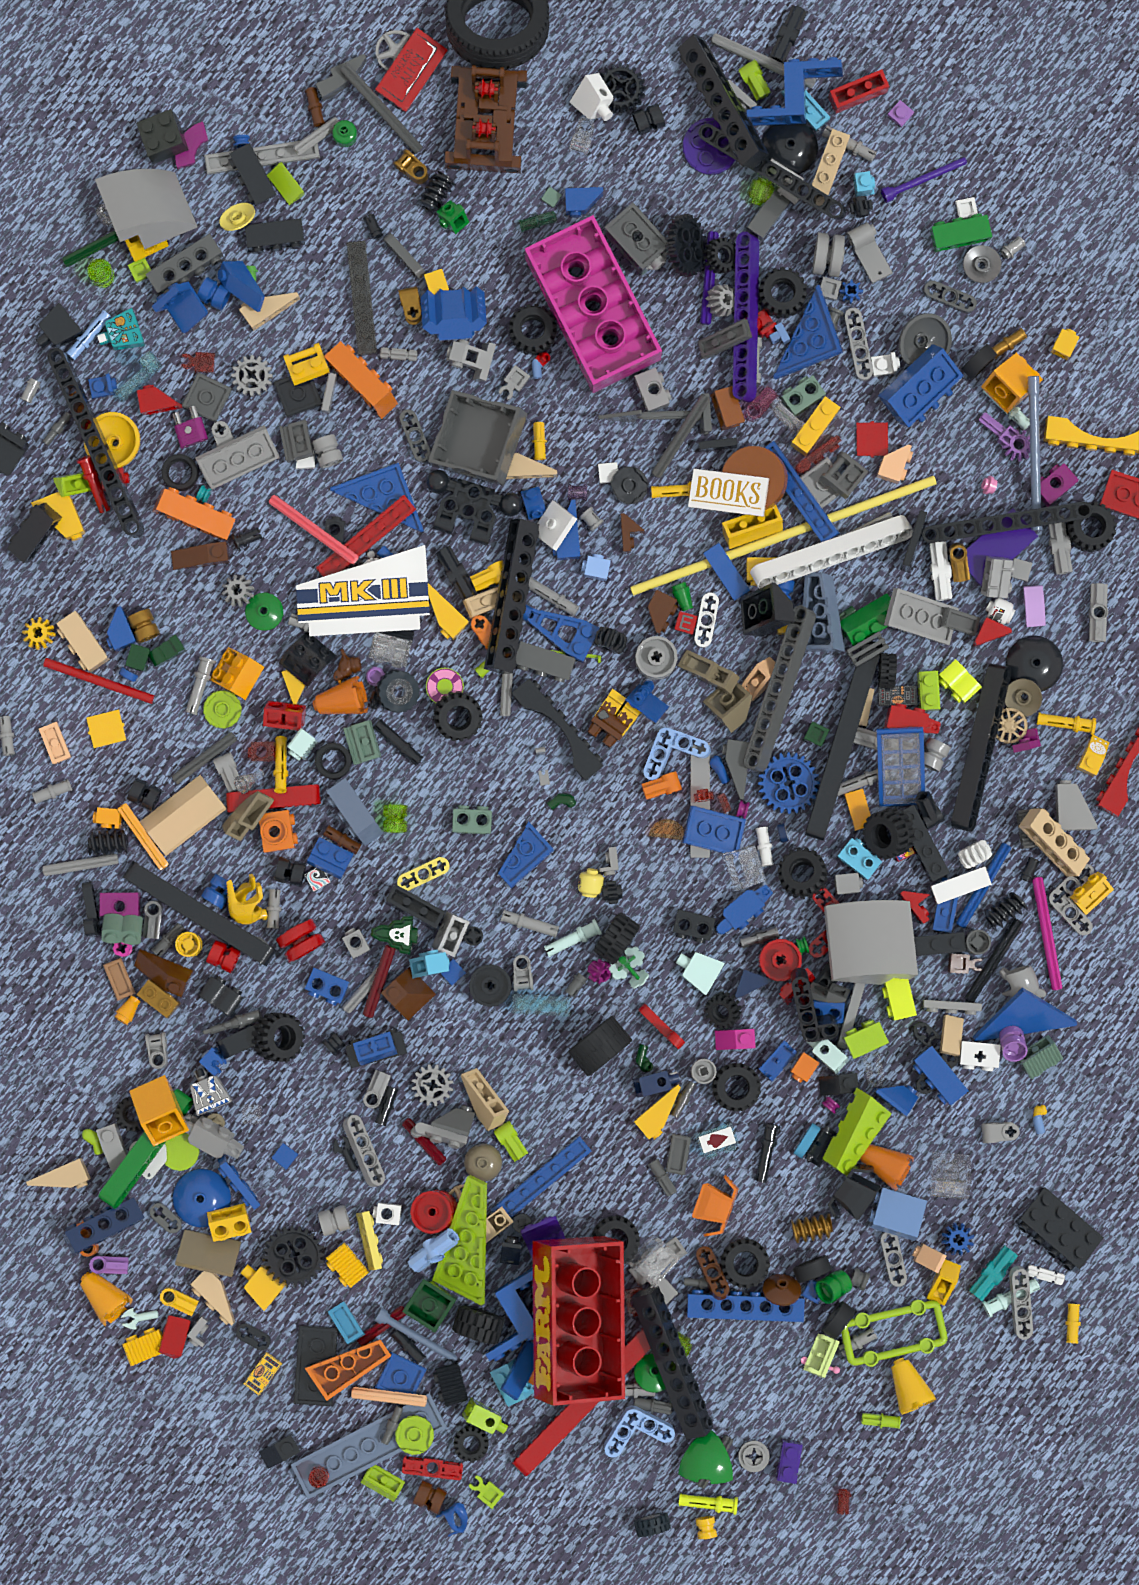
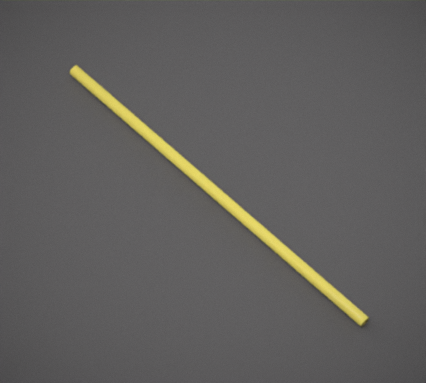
M930 476L827 514L832 523L934 486L937 484L934 476ZM808 522L726 551V554L732 560L813 529ZM707 559L633 585L630 589L634 596L710 568L711 565Z

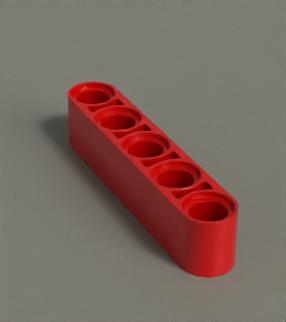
M316 784L286 787L287 792L282 794L275 793V788L226 793L227 813H233L243 801L257 791L274 799L269 809L321 804L320 788Z

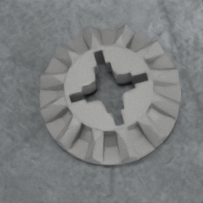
M755 1440L746 1442L740 1448L738 1454L741 1466L749 1472L763 1470L767 1466L770 1457L767 1447L762 1442ZM753 1448H755L757 1455L762 1456L756 1458L754 1465L752 1459L746 1456L752 1454Z

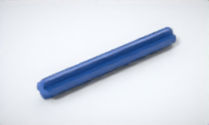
M1006 843L1001 844L987 868L991 883L1011 850V847ZM989 886L973 892L956 922L959 927L966 928Z

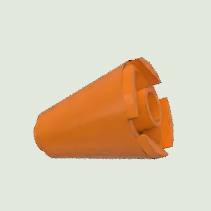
M352 677L316 695L315 700H313L314 710L318 711L319 714L367 713L368 707L365 708L364 703L368 702L363 682H358L360 677Z
M870 1144L861 1156L860 1161L865 1165L873 1166V1172L889 1187L897 1191L898 1187L896 1185H902L911 1168L909 1161L913 1162L914 1157Z

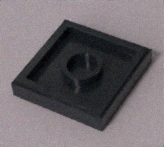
M291 376L274 382L287 418L322 406V401L313 379L295 386Z

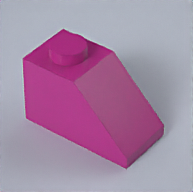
M754 1029L715 1031L716 1050L756 1048Z

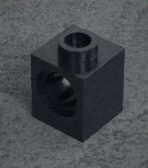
M331 516V519H326L325 532L344 545L346 522L342 521L341 517ZM333 526L340 527V532L337 535H332L330 529Z

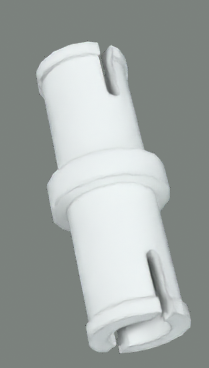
M768 827L756 828L757 850L760 851L761 867L772 866L774 863Z

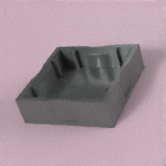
M452 390L443 415L442 427L436 436L428 462L436 468L504 486L528 414L520 407L497 401H486L474 395Z

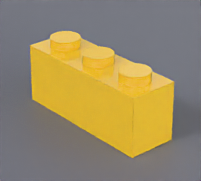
M825 396L790 446L806 457L841 407Z
M775 505L765 510L764 517L743 515L723 522V536L729 549L783 531V519Z

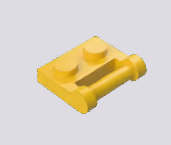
M319 343L313 344V347L292 355L286 354L283 356L294 386L330 373ZM317 353L316 357L292 365V362L298 361L300 359L306 358Z

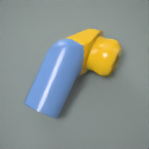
M1037 1105L1033 1111V1124L1036 1134L1045 1133L1041 1116L1047 1114L1045 1105Z

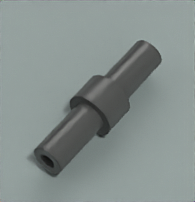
M66 411L61 419L52 425V430L44 438L43 442L49 446L54 438L62 433L63 427L72 415Z
M689 1081L683 1094L680 1093L672 1116L679 1118L684 1106L688 1105L690 1101L689 1097L696 1085L695 1083Z
M702 1277L700 1279L684 1278V1286H694L704 1290L709 1288ZM719 1281L716 1282L717 1289H721L719 1286Z
M396 1406L391 1419L387 1421L385 1426L387 1429L381 1440L383 1444L388 1445L393 1432L397 1430L398 1420L403 1411V1408L400 1406Z

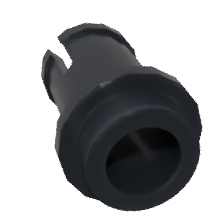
M369 214V218L365 216L363 220L370 232L369 236L372 239H378L383 236V229L379 227L375 215Z
M1029 857L1023 872H1020V879L1029 883L1031 880H1034L1033 875L1040 861Z

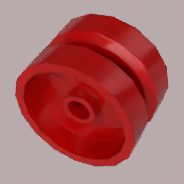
M313 919L295 925L276 939L280 948L293 945L284 954L289 963L305 956L325 943L323 936L319 933L308 936L317 928Z
M776 939L768 942L761 949L758 956V965L761 972L767 978L773 981H786L791 979V972L794 969L801 967L802 956L799 948L793 942L786 939ZM782 957L783 963L777 964L776 958Z
M437 1189L423 1192L412 1203L410 1211L412 1221L416 1228L424 1233L434 1234L445 1231L451 1226L457 1202L451 1194L444 1190Z

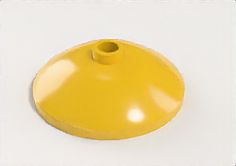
M107 412L97 416L96 419L117 467L126 466L135 458L140 447L138 427L129 417L118 412ZM92 423L88 425L86 430L90 429ZM99 439L93 441V447L99 444ZM118 440V445L113 446V441ZM84 443V448H85L86 454H87V455H90L89 452H88V449H87V447H86V445H85V443ZM106 456L101 457L100 464L106 462Z

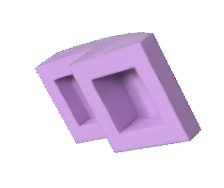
M1023 586L1026 627L1046 626L1043 586Z

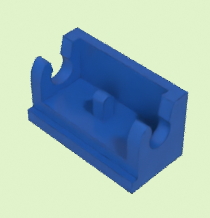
M390 1032L353 1043L358 1062L361 1066L398 1054Z
M783 1040L758 1070L773 1082L796 1056L797 1051Z
M212 1047L199 1061L213 1076H218L222 1072L217 1067L219 1064H227L226 1059H223V1056L218 1052L219 1049L216 1047Z

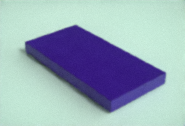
M1012 508L1008 513H1014L1016 510ZM1005 517L1002 520V526L1005 528H1009L1013 524L1010 517ZM1021 517V523L1024 525H1028ZM1031 528L982 535L966 549L969 574L982 587L986 556L1005 557L1012 560L1031 544L1038 535Z

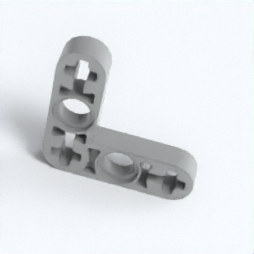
M1086 864L1084 869L1088 868L1090 870L1088 872L1089 875L1094 874L1093 867ZM1068 876L1049 894L1048 902L1077 934L1082 936L1091 933L1093 925L1071 901L1070 897L1074 891L1067 890L1066 883L1069 880H1073L1076 883V888L1084 885L1089 877H1082L1080 880L1083 883L1080 884L1077 878ZM1062 887L1064 892L1069 894V896L1066 897V895L1064 894L1060 898V900L1062 901L1061 903H1054L1053 895H1059L1061 892H1063L1059 890ZM1068 907H1072L1075 910L1073 918H1068L1065 915V910ZM1080 915L1082 918L1079 919V921L1083 924L1087 923L1088 925L1086 928L1088 930L1080 931L1079 928L1081 926L1078 924V922L1073 924L1072 921L1076 920Z

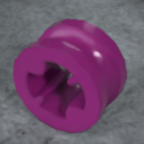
M740 800L736 817L742 816L743 819H746L750 802L743 803V800Z
M826 1096L825 1102L822 1101V1104L834 1114L836 1113V1108H840L829 1096Z

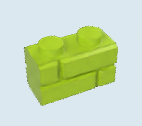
M938 671L918 672L919 708L924 709L925 712L939 711L941 707Z

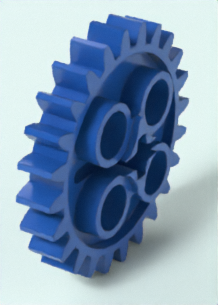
M787 752L785 758L782 753H779L778 760L775 756H772L773 762H769L768 767L763 771L764 774L758 775L762 779V782L757 783V785L762 786V789L758 790V792H764L765 794L761 799H768L766 806L773 804V811L779 807V813H783L784 809H786L787 814L791 813V809L798 813V807L805 810L804 804L811 805L809 799H815L816 797L813 795V792H818L815 785L820 784V782L815 781L814 778L819 776V774L812 773L816 767H809L810 760L803 762L805 756L797 759V753H794L793 757H791L790 753ZM793 766L799 768L800 773L797 777L792 776L790 773ZM783 767H786L788 780L793 781V784L790 785L794 795L793 800L790 797L789 787L784 785L787 779L783 772ZM775 771L781 774L779 782H775L772 779V774ZM799 784L805 788L803 795L796 793L795 789ZM781 789L786 792V798L783 801L777 797V793Z

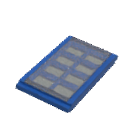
M923 727L877 729L879 807L917 805L915 801L917 794L921 791L925 792Z

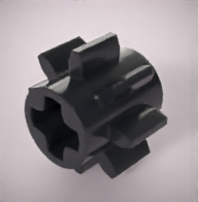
M866 196L852 199L853 203L849 205L851 214H855L856 218L870 215L869 211L873 210L871 199L867 200Z
M608 881L607 886H602L604 901L609 900V904H617L618 899H623L621 884L616 885V881Z

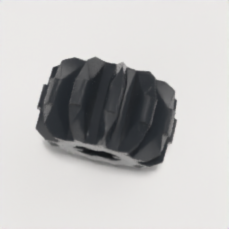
M600 627L596 632L594 643L599 648L608 652L621 654L626 647L627 637L612 628Z

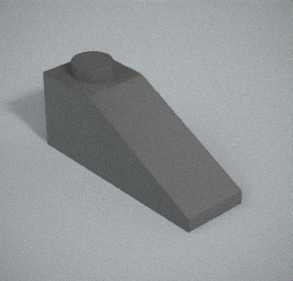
M727 740V744H723L722 755H725V762L739 800H744L748 769L744 765V758L749 742Z

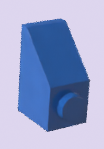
M603 187L565 188L566 215H570L571 218H579L581 215L586 214L603 196Z
M121 606L117 607L107 631L109 637L106 638L110 649L114 648L116 652L137 643L124 609Z

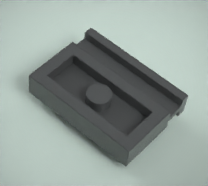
M306 419L287 424L288 426L279 427L287 463L314 456Z

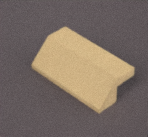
M199 775L142 819L140 823L164 855L167 856L227 808L204 778Z

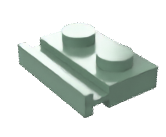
M371 720L343 728L354 765L381 757Z

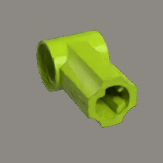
M755 59L738 69L741 77L749 85L757 101L771 93L762 76L763 72Z
M510 1121L493 1130L501 1145H504L514 1162L528 1154Z

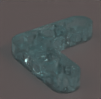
M152 351L147 352L138 361L142 369L116 391L115 396L120 402L128 399L141 387L142 383L145 384L162 368V364Z

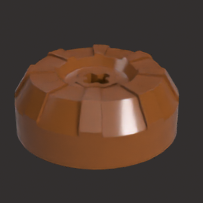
M759 446L741 448L728 458L722 470L723 473L769 478L765 510L775 506L784 496L788 480L787 470L779 456L766 448Z

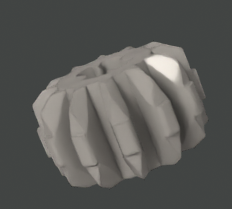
M723 284L715 285L708 291L709 296L705 299L709 301L706 307L711 308L710 313L715 314L716 317H726L731 312H734V288H729L728 285Z
M234 575V581L227 578L229 585H222L223 588L227 589L222 592V595L227 596L225 601L227 603L231 601V606L235 607L238 602L239 607H243V601L249 604L250 602L247 598L254 597L249 592L255 590V588L249 586L252 581L250 579L245 581L244 575L240 578ZM240 587L242 592L237 595L234 590Z

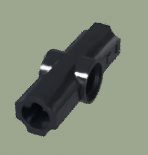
M792 5L785 23H782L776 37L777 41L770 53V58L783 64L786 61L791 47L795 45V41L800 33L799 29L807 14V11L802 7Z
M449 545L436 553L437 558L462 601L477 595L475 588L469 580L467 571L463 564L458 561L451 546Z

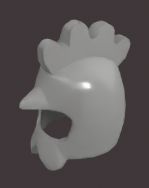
M1031 965L1022 966L1010 971L1002 968L999 971L1001 977L1007 980L1011 986V989L1003 992L1002 995L1012 998L1023 987L1039 998L1046 996V991L1039 988L1037 976Z

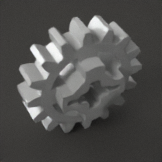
M251 355L249 360L244 356V362L238 360L239 366H233V370L236 373L231 374V377L236 380L232 383L233 385H239L237 391L243 390L244 396L247 393H250L251 397H254V393L261 396V390L267 392L266 385H272L269 379H272L273 375L268 374L272 369L271 367H266L268 365L267 361L261 362L262 358L260 356L257 360H255L253 355ZM255 364L256 366L248 367L247 365ZM241 371H243L244 377L241 379L242 381H240ZM263 371L265 372L264 381L261 380ZM248 372L255 374L257 381L250 378ZM250 385L257 386L256 388H248Z
M431 1064L428 1065L427 1070L421 1067L422 1073L416 1072L415 1075L418 1078L412 1079V1082L416 1083L412 1090H417L414 1096L421 1097L419 1102L426 1100L427 1106L431 1102L437 1106V1101L439 1100L441 1103H444L443 1097L450 1098L447 1092L453 1091L449 1084L454 1082L448 1080L451 1074L445 1075L446 1068L438 1070L439 1065L437 1064L434 1069H432ZM432 1072L429 1079H421L426 1073ZM439 1074L444 1078L445 1084L440 1083L438 1079ZM432 1080H435V1084L441 1086L442 1088H434L433 1091H431L430 1086H427V1084H424V1082L428 1083ZM420 1086L426 1089L427 1096L421 1092ZM444 1091L441 1096L433 1098L435 1092Z

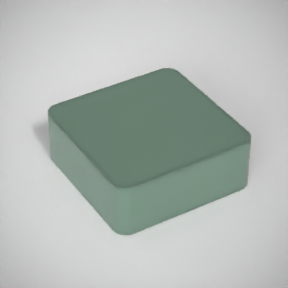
M549 187L543 195L542 201L554 208L562 195Z

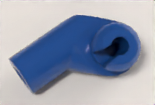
M714 756L711 758L710 767L718 775L722 784L729 782L730 778L721 757Z

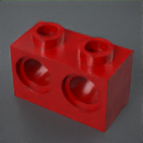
M268 701L264 707L263 726L299 731L305 724L306 705Z

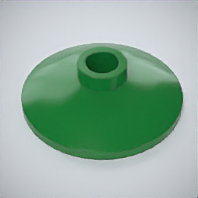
M270 593L256 594L249 600L250 603L246 605V619L255 629L261 631L271 630L283 618L282 603L276 596ZM267 608V613L261 614L260 610Z
M653 1354L643 1356L637 1362L634 1369V1377L637 1384L643 1390L651 1393L665 1390L666 1387ZM651 1369H656L658 1374H653Z

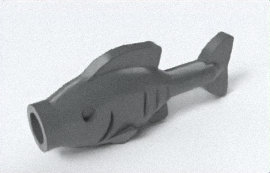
M260 1010L235 1015L234 1018L204 1030L203 1034H215L234 1028L241 1029L244 1026L254 1024L262 1017Z

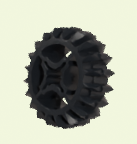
M619 63L618 68L612 64L611 71L606 67L604 69L605 74L600 73V76L605 84L609 80L612 82L613 88L610 92L613 95V101L608 108L612 107L613 114L618 109L619 115H622L623 109L629 114V107L636 110V104L641 105V99L645 98L643 93L646 91V86H643L645 80L640 79L642 74L640 72L635 74V67L629 70V64H626L625 68H622V63ZM622 75L628 78L620 80L617 76ZM634 83L636 92L631 98L628 89ZM617 86L620 88L624 87V92L621 90L617 91ZM622 98L625 102H616L614 99Z

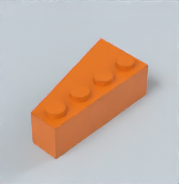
M340 341L324 358L345 381H348L350 387L357 394L360 393V396L370 408L373 406L377 415L382 419L398 404L391 393L392 387L386 381L382 383L379 380V374L374 369L369 370L366 367L368 365L361 356L357 358L354 355V349L349 344L345 346Z
M378 1339L307 1366L304 1369L325 1400L328 1401L391 1357V1354L383 1342Z

